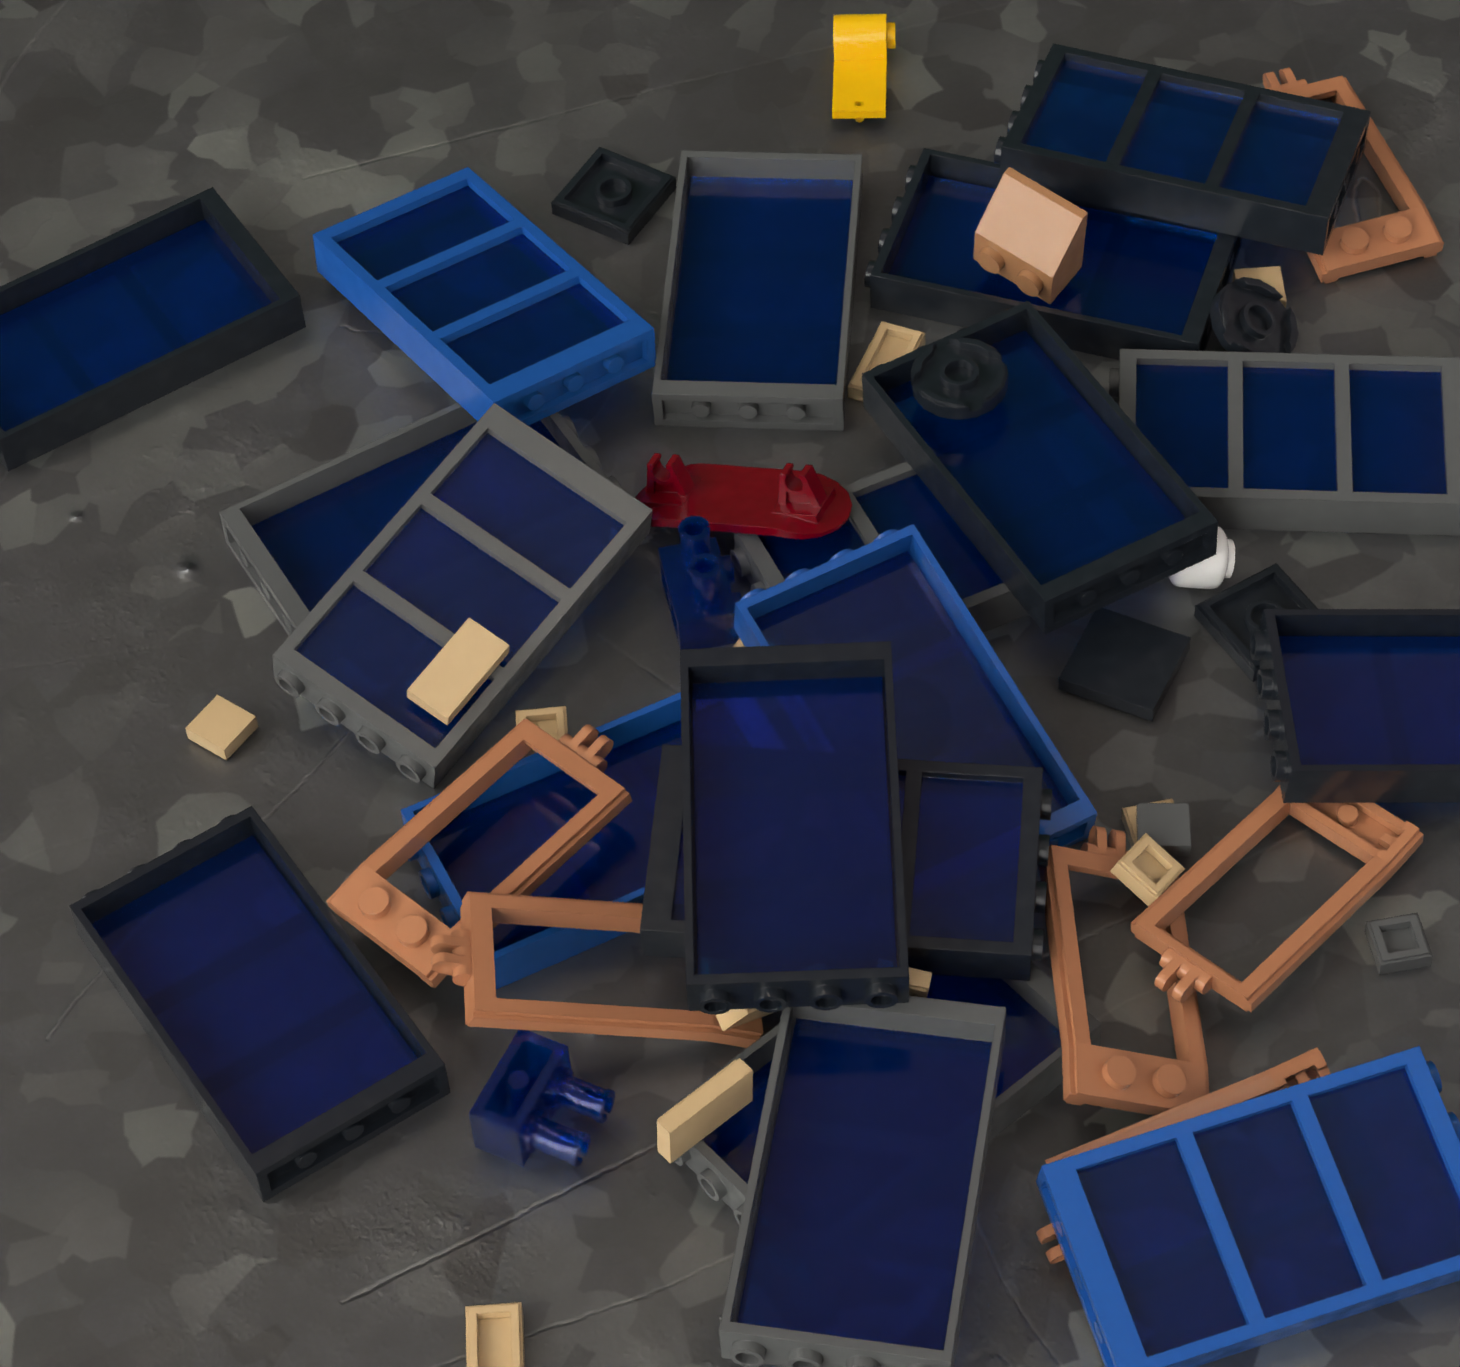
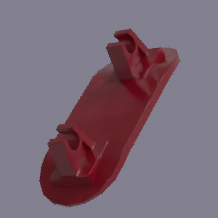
M654 453L647 463V486L634 497L653 510L651 527H673L768 535L800 540L823 537L837 531L848 521L852 509L849 493L837 481L816 473L813 465L806 464L802 471L793 470V463H786L783 469L707 463L685 466L680 455L673 454L665 465L666 468H664L660 462L661 453Z

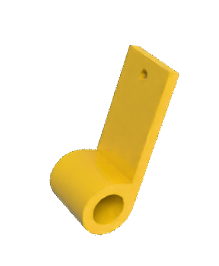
M836 14L833 17L834 72L832 119H855L856 122L860 123L864 121V118H886L887 49H896V22H887V14Z

